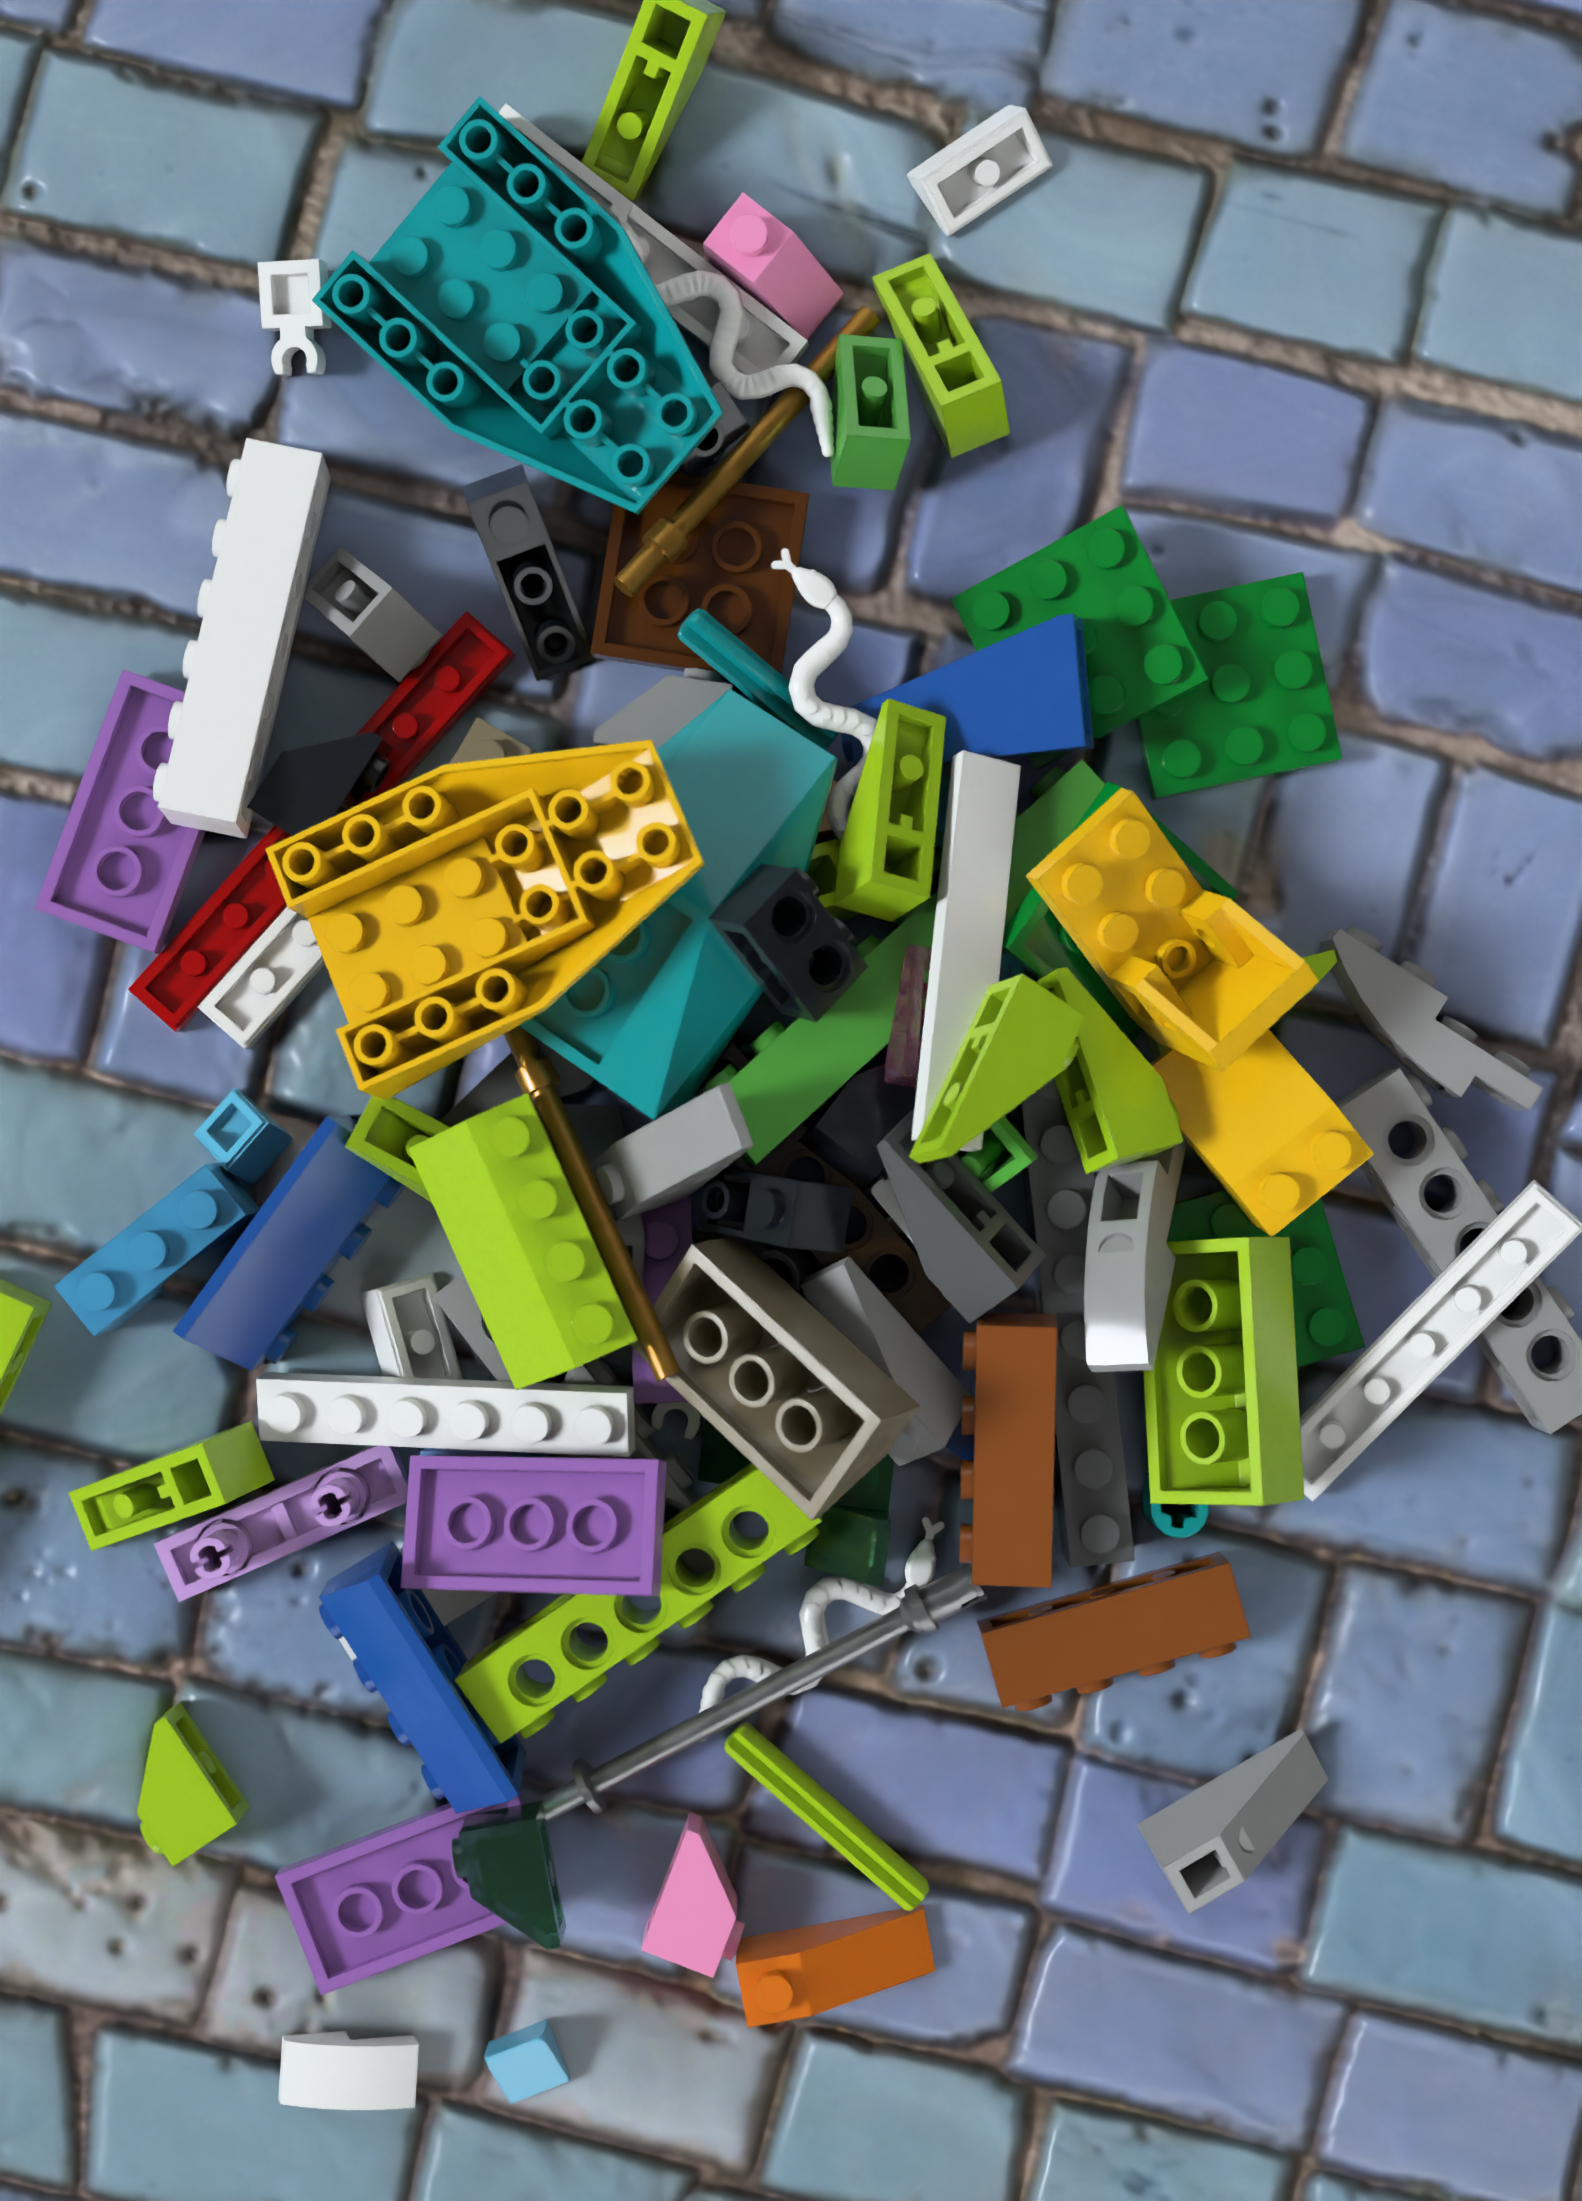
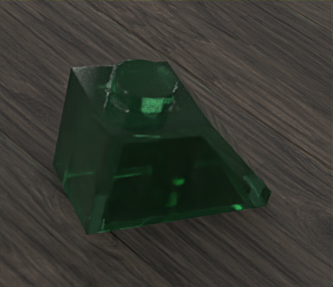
M832 1505L823 1514L822 1522L816 1525L820 1531L819 1535L805 1546L804 1566L868 1585L883 1587L891 1527L889 1512Z
M543 1801L467 1815L459 1831V1837L452 1839V1857L457 1877H467L471 1898L547 1950L560 1948L566 1930V1921Z

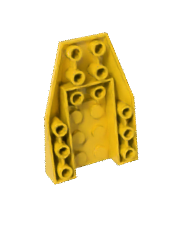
M652 740L442 765L265 849L288 909L308 918L349 1024L336 1029L358 1089L361 1092L384 1100L393 1097L548 1009L705 865Z

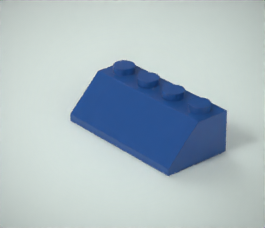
M350 1115L326 1116L172 1332L182 1339L250 1371L264 1365L267 1360L276 1365L282 1359L298 1336V1333L291 1329V1326L301 1312L306 1308L313 1313L335 1285V1281L328 1277L339 1259L343 1256L351 1261L370 1237L373 1230L365 1225V1223L377 1206L380 1204L388 1209L406 1187L344 1147L358 1122Z
M390 1542L329 1579L319 1596L323 1603L319 1606L321 1618L329 1632L336 1639L344 1637L357 1658L353 1660V1665L364 1687L371 1693L378 1690L391 1711L387 1713V1718L397 1739L404 1746L412 1743L425 1763L421 1766V1772L433 1795L439 1800L446 1797L456 1813L506 1803L519 1796L526 1751L515 1734L500 1744L455 1682V1678L468 1659L447 1626L442 1624L422 1590L401 1588L403 1556L394 1542Z

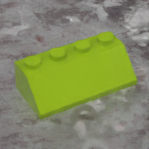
M528 1093L471 1117L408 1148L515 1390L577 1368L637 1341V1335L531 1096Z
M1242 1237L1167 1242L1166 1244L1176 1257L1154 1369L1143 1370L1150 1504L1266 1506L1304 1500L1290 1237Z

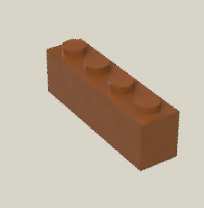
M984 1313L977 1318L976 1331H964L963 1371H976L975 1396H962V1435H975L974 1460H961L960 1498L973 1500V1524L960 1523L959 1563H972V1585L1051 1588L1057 1355L1056 1314Z
M1220 1552L977 1621L1002 1708L1015 1705L1017 1711H1029L1043 1707L1052 1702L1051 1694L1076 1688L1077 1693L1080 1694L1106 1689L1114 1684V1676L1135 1670L1138 1671L1140 1676L1160 1674L1175 1667L1174 1659L1199 1652L1201 1658H1214L1226 1655L1237 1648L1236 1641L1251 1637L1230 1562Z

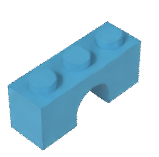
M220 1163L205 1164L55 1284L54 1287L94 1337L113 1331L164 1291L162 1286L179 1271L205 1253L214 1251L250 1222L260 1208L232 1173L226 1171Z

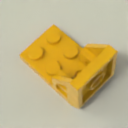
M1120 788L1026 875V878L1130 1018L1157 1043L1222 1072L1319 982L1305 960L1228 897L1201 888L1134 791Z

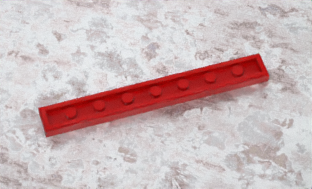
M468 611L463 613L430 650L425 661L419 667L413 669L355 734L360 735L373 732L393 748L387 759L392 761V767L385 781L375 793L370 794L366 791L357 805L402 785L516 657L505 644ZM276 825L271 828L128 988L135 997L175 1032H181L200 1011L198 1008L199 1004L287 907L265 850L291 837L290 834Z

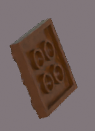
M675 472L639 514L614 504L590 652L592 658L684 672L685 668H699L717 672L680 641L677 635L684 620L693 611L700 608L704 609L782 675L796 584L789 571L786 569H773L771 563L773 561H782L781 551L787 548L790 553L791 563L799 567L810 493L736 482L686 538L688 541L686 549L671 565L663 563L633 597L624 594L616 586L613 579L644 546L642 537L660 518L668 520L706 477L696 475L691 477L689 474Z

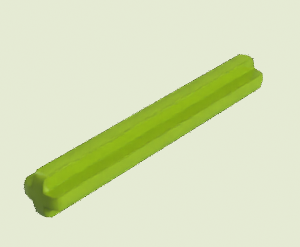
M743 1722L733 1730L724 1743L725 1752L904 1910L912 1911L924 1900L929 1891V1884L926 1878L752 1725Z

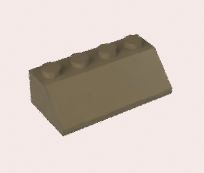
M727 1236L692 1244L653 1305L681 1369V1372L665 1380L812 1521L824 1514L887 1455L920 1407L911 1396L736 1236ZM637 1338V1341L629 1345L648 1362Z

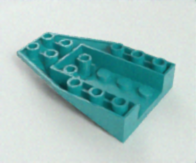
M479 96L437 147L452 161L370 262L352 250L313 297L312 301L452 432L635 514H639L722 419L725 413L624 228Z
M729 689L657 749L705 865L548 1009L519 1025L653 1120L664 1116L694 1098L763 992V989L708 918L760 864L787 868L796 867L805 873L808 872L838 763V758L732 689ZM777 903L772 912L773 924L777 918L778 913Z

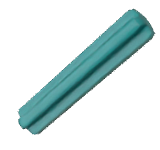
M697 608L684 620L677 634L679 640L759 707L824 750L833 743L839 732L812 726L795 711L788 689L790 682L704 609Z

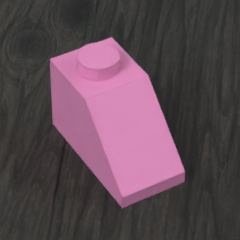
M744 192L703 242L704 259L808 341L844 297V292L798 236Z
M692 1812L688 1815L645 1927L641 1950L713 1978L721 1957L732 1961L745 1923L736 1920L737 1894L704 1820L700 1815Z

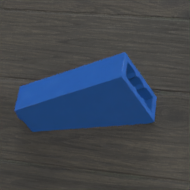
M1074 613L1056 616L849 707L878 720L882 703L890 698L945 716L946 725L942 766L952 765V757L963 750L995 759H1007L1094 749L1083 620ZM841 733L845 759L847 762L853 761L855 766L863 757L864 747L855 736Z

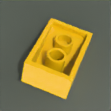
M1269 1029L1223 1072L1171 1048L1151 1063L1152 1067L1163 1078L1169 1098L1177 1108L1179 1128L1183 1138L1251 1223L1270 1237L1277 1234L1374 1155L1336 1104Z

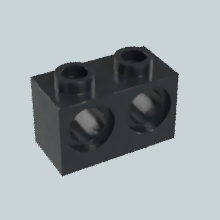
M760 864L708 919L781 1014L818 1022L868 966L853 947L856 944L855 936L843 922L828 913L818 899L821 895L818 885L807 873L796 867L787 868ZM777 903L778 913L777 918L773 924L772 912ZM813 953V965L809 971V960Z

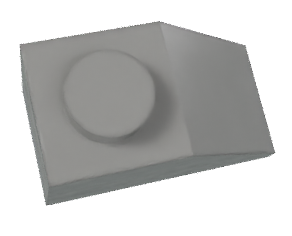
M341 546L306 584L303 598L399 683L411 670L419 667L425 661L430 648L442 636L392 586Z
M685 668L683 677L667 675L598 726L594 731L593 743L595 746L652 740L658 749L729 689L733 690L732 684L721 683L722 675L718 672L699 668Z

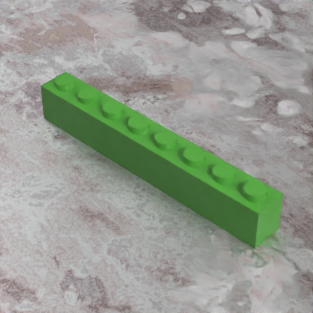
M1082 759L1067 773L1059 765L1055 766L1030 790L1037 801L1021 815L1016 811L1004 927L1033 887L1026 878V875L1071 834L1105 785ZM938 891L926 901L895 919L894 921L899 927L882 942L874 934H871L856 948V951L865 961L868 968L818 1022L798 1018L786 1029L777 1020L749 1046L757 1054L740 1072L729 1064L702 1089L705 1093L716 1086L730 1082L754 1144L753 1147L740 1156L750 1168L758 1164L925 1010Z

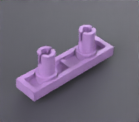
M372 1446L159 1539L154 1543V1547L178 1601L181 1602L407 1503L409 1476L396 1447Z

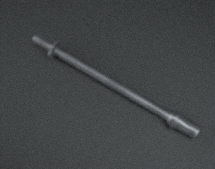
M964 1563L960 1568L922 1588L914 1584L904 1589L905 1597L901 1598L898 1608L595 1769L583 1758L577 1759L573 1762V1766H571L574 1780L525 1805L529 1821L535 1828H538L585 1802L595 1814L605 1811L607 1805L606 1791L910 1630L918 1633L924 1631L927 1636L938 1631L939 1622L980 1600L988 1599L984 1586L972 1585V1565Z

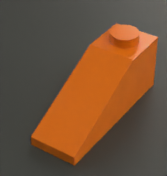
M919 1905L912 1911L897 1909L744 1937L740 1939L736 1952V1968L747 2028L811 2017L935 1971L924 1905Z

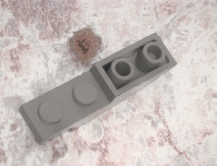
M1350 926L1347 932L1338 928L1325 933L1320 941V946L1323 952L1335 951L1337 963L1330 970L1348 1003L1375 1038L1411 1073L1445 1098L1462 1097L1469 1085L1472 1084L1511 1110H1531L1544 1089L1527 1078L1532 1071L1531 1068L1508 1053L1498 1050L1495 1056H1492L1473 1043L1477 1038V1034L1462 1023L1446 1016L1443 1017L1441 1022L1435 1020L1449 997L1433 988L1437 979L1431 973L1409 961H1403L1401 966L1395 964L1379 953L1383 948L1381 942L1356 927Z
M1184 1138V1142L1152 1157L1097 1171L1088 1224L1084 1282L1087 1366L1092 1372L1154 1369L1176 1257L1166 1243L1187 1141Z

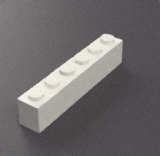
M246 438L241 460L234 458L230 464L226 490L228 497L232 499L227 520L218 519L213 533L212 554L214 557H217L213 579H204L198 596L197 611L198 616L203 618L198 641L190 640L188 642L183 659V676L188 679L183 702L175 701L172 706L168 722L169 739L174 740L168 764L160 763L153 785V798L159 802L158 808L171 824L247 839L253 811L247 808L260 785L331 481L323 453Z

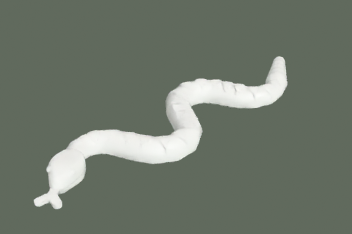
M627 201L622 210L615 204L610 205V211L619 218L620 225L627 232L644 264L645 254L640 242L641 240L637 237L632 227L628 225L627 220L633 204ZM701 269L680 275L660 284H655L667 307L699 296L711 297L719 308V316L710 342L708 368L711 374L722 382L730 395L739 400L764 398L789 387L803 389L810 398V412L813 415L812 419L816 426V433L819 436L822 454L824 457H832L834 455L833 405L827 387L815 371L800 364L791 363L776 365L753 374H744L738 371L734 365L733 354L745 313L740 291L725 275Z
M784 548L781 551L782 561H773L771 567L773 569H786L789 571L802 597L813 607L825 609L831 618V628L828 633L810 647L794 664L788 687L794 709L812 726L853 735L860 740L864 747L861 760L838 781L828 799L827 819L835 836L841 841L849 817L850 804L855 797L877 720L857 709L823 702L816 695L814 685L817 677L848 646L853 634L852 613L845 600L837 594L833 583L826 576L816 572L815 569L810 570L796 567L791 563L789 550Z
M928 1517L922 1519L926 1536L913 1550L905 1564L906 1583L899 1592L887 1593L849 1575L824 1577L806 1591L799 1612L806 1650L805 1657L830 1644L824 1613L827 1606L834 1600H845L868 1611L885 1615L899 1607L901 1598L905 1597L904 1589L914 1584H917L919 1588L928 1585L934 1576L937 1560L932 1540L934 1535L944 1528V1523L940 1521L932 1526ZM744 1654L723 1660L710 1674L706 1685L703 1687V1697L700 1702L701 1708L699 1713L721 1702L725 1696L726 1685L733 1679L745 1677L757 1683L783 1668L765 1659ZM822 1677L790 1695H797L816 1687Z

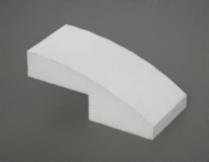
M346 2031L282 2036L278 2100L283 2105L335 2110L415 2108L419 2043L413 2035L350 2040Z

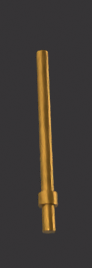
M861 306L806 368L815 371L822 382L826 384L834 375L836 345L839 334L870 336L880 325L877 315L871 309ZM797 387L787 388L668 520L660 518L642 537L644 546L613 579L616 586L624 594L633 597L663 563L671 565L688 546L686 539L688 535L810 402L809 396L803 389Z
M518 1025L504 1033L519 1068L514 1073L523 1095L528 1093L536 1106L657 1382L681 1372V1369L556 1087L561 1082L550 1058H542L533 1035Z

